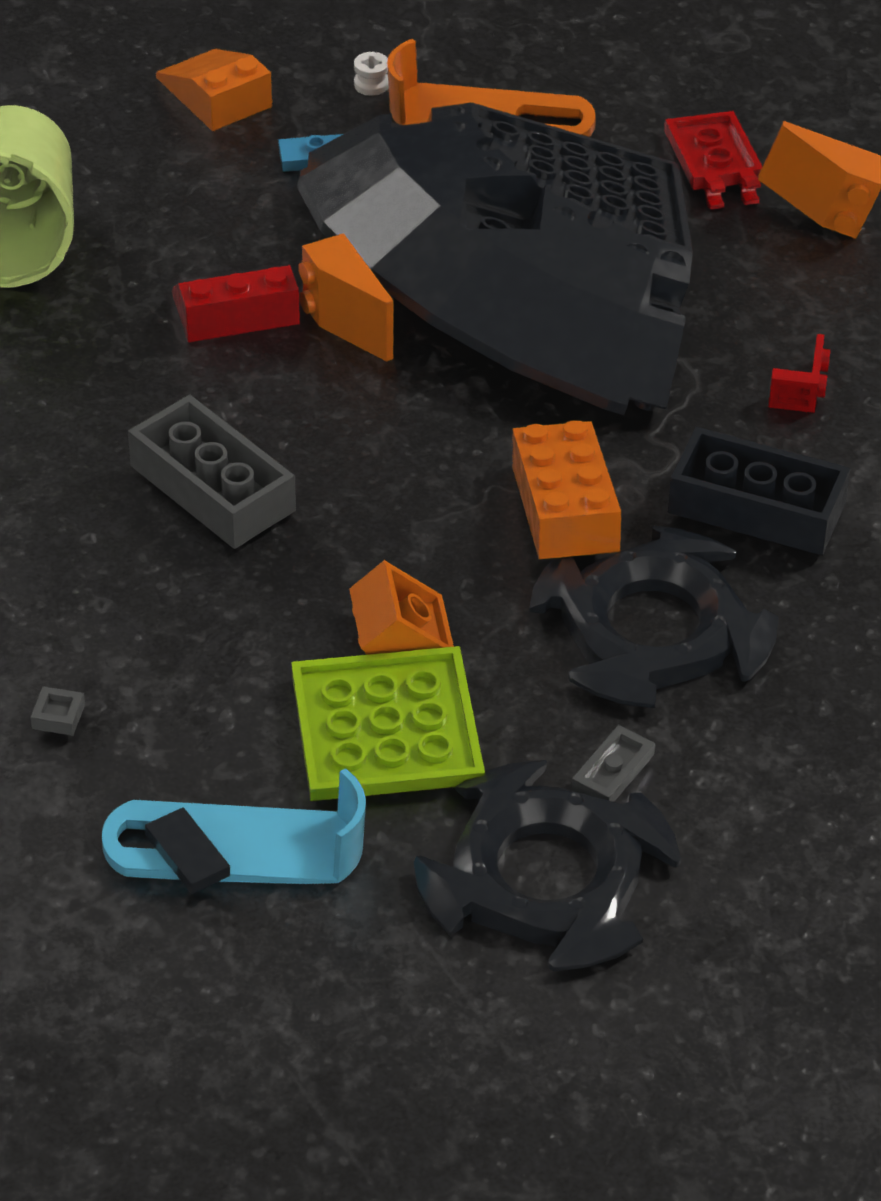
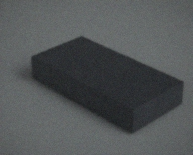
M184 807L145 824L146 837L191 894L230 876V865Z

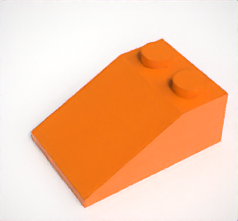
M213 49L156 72V78L212 131L272 107L271 72L250 54Z
M783 121L759 173L758 180L820 226L856 239L881 190V155Z
M339 234L303 245L302 262L299 263V273L303 281V292H300L299 299L303 311L306 314L310 313L318 326L384 361L393 360L394 301L345 234Z

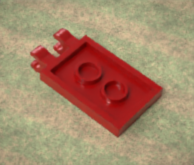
M734 111L665 119L664 132L693 190L704 189L709 209L724 208L725 204L722 200L721 192H725V186L739 184L744 205L760 202L756 188L761 187V181L758 180V176L763 166Z

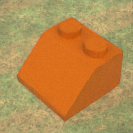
M382 561L349 588L353 605L352 613L356 620L359 635L358 642L361 649L367 655L454 647L442 595L389 562Z

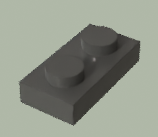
M618 725L574 775L571 790L615 802L654 756L655 743Z

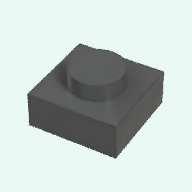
M42 686L30 717L32 729L73 736L85 706L84 693Z

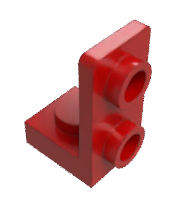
M817 334L812 373L773 368L769 408L815 413L817 397L825 398L828 375L820 374V372H828L831 349H823L825 334Z

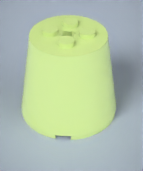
M14 105L0 106V288L31 284L54 271L63 261L72 241L74 231L72 158L67 138L62 130L44 114L27 107Z

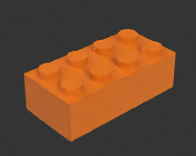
M569 421L565 424L554 425L531 424L526 427L513 428V471L538 558L550 559L620 552L621 509L592 421Z

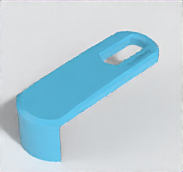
M345 768L340 771L338 811L131 800L117 807L108 816L102 830V850L105 859L116 872L125 877L180 880L156 849L122 847L118 838L125 829L145 830V824L184 807L230 865V876L219 882L340 883L352 873L362 856L366 797L357 778Z

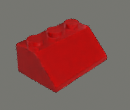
M290 265L245 273H234L208 279H197L178 283L172 288V295L188 342L300 324L299 288Z

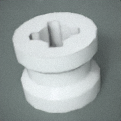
M365 52L355 58L354 70L357 74L354 78V86L359 93L374 96L382 94L388 89V75L386 74L388 72V58L378 52Z

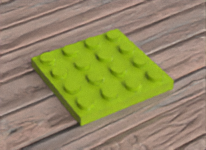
M460 646L291 662L292 680L311 801L338 799L340 771L345 768L357 778L364 790L365 796L451 788L466 780L485 775Z

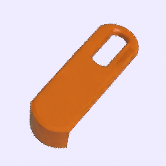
M413 39L397 46L388 57L389 106L392 118L397 124L424 123L428 121L432 108L472 102L516 116L526 114L581 119V123L576 126L547 125L590 137L594 132L596 125L595 110L586 99L580 96L418 83L416 41Z

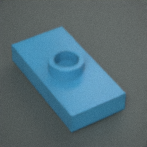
M343 134L278 139L282 170L287 172L306 168L309 152Z

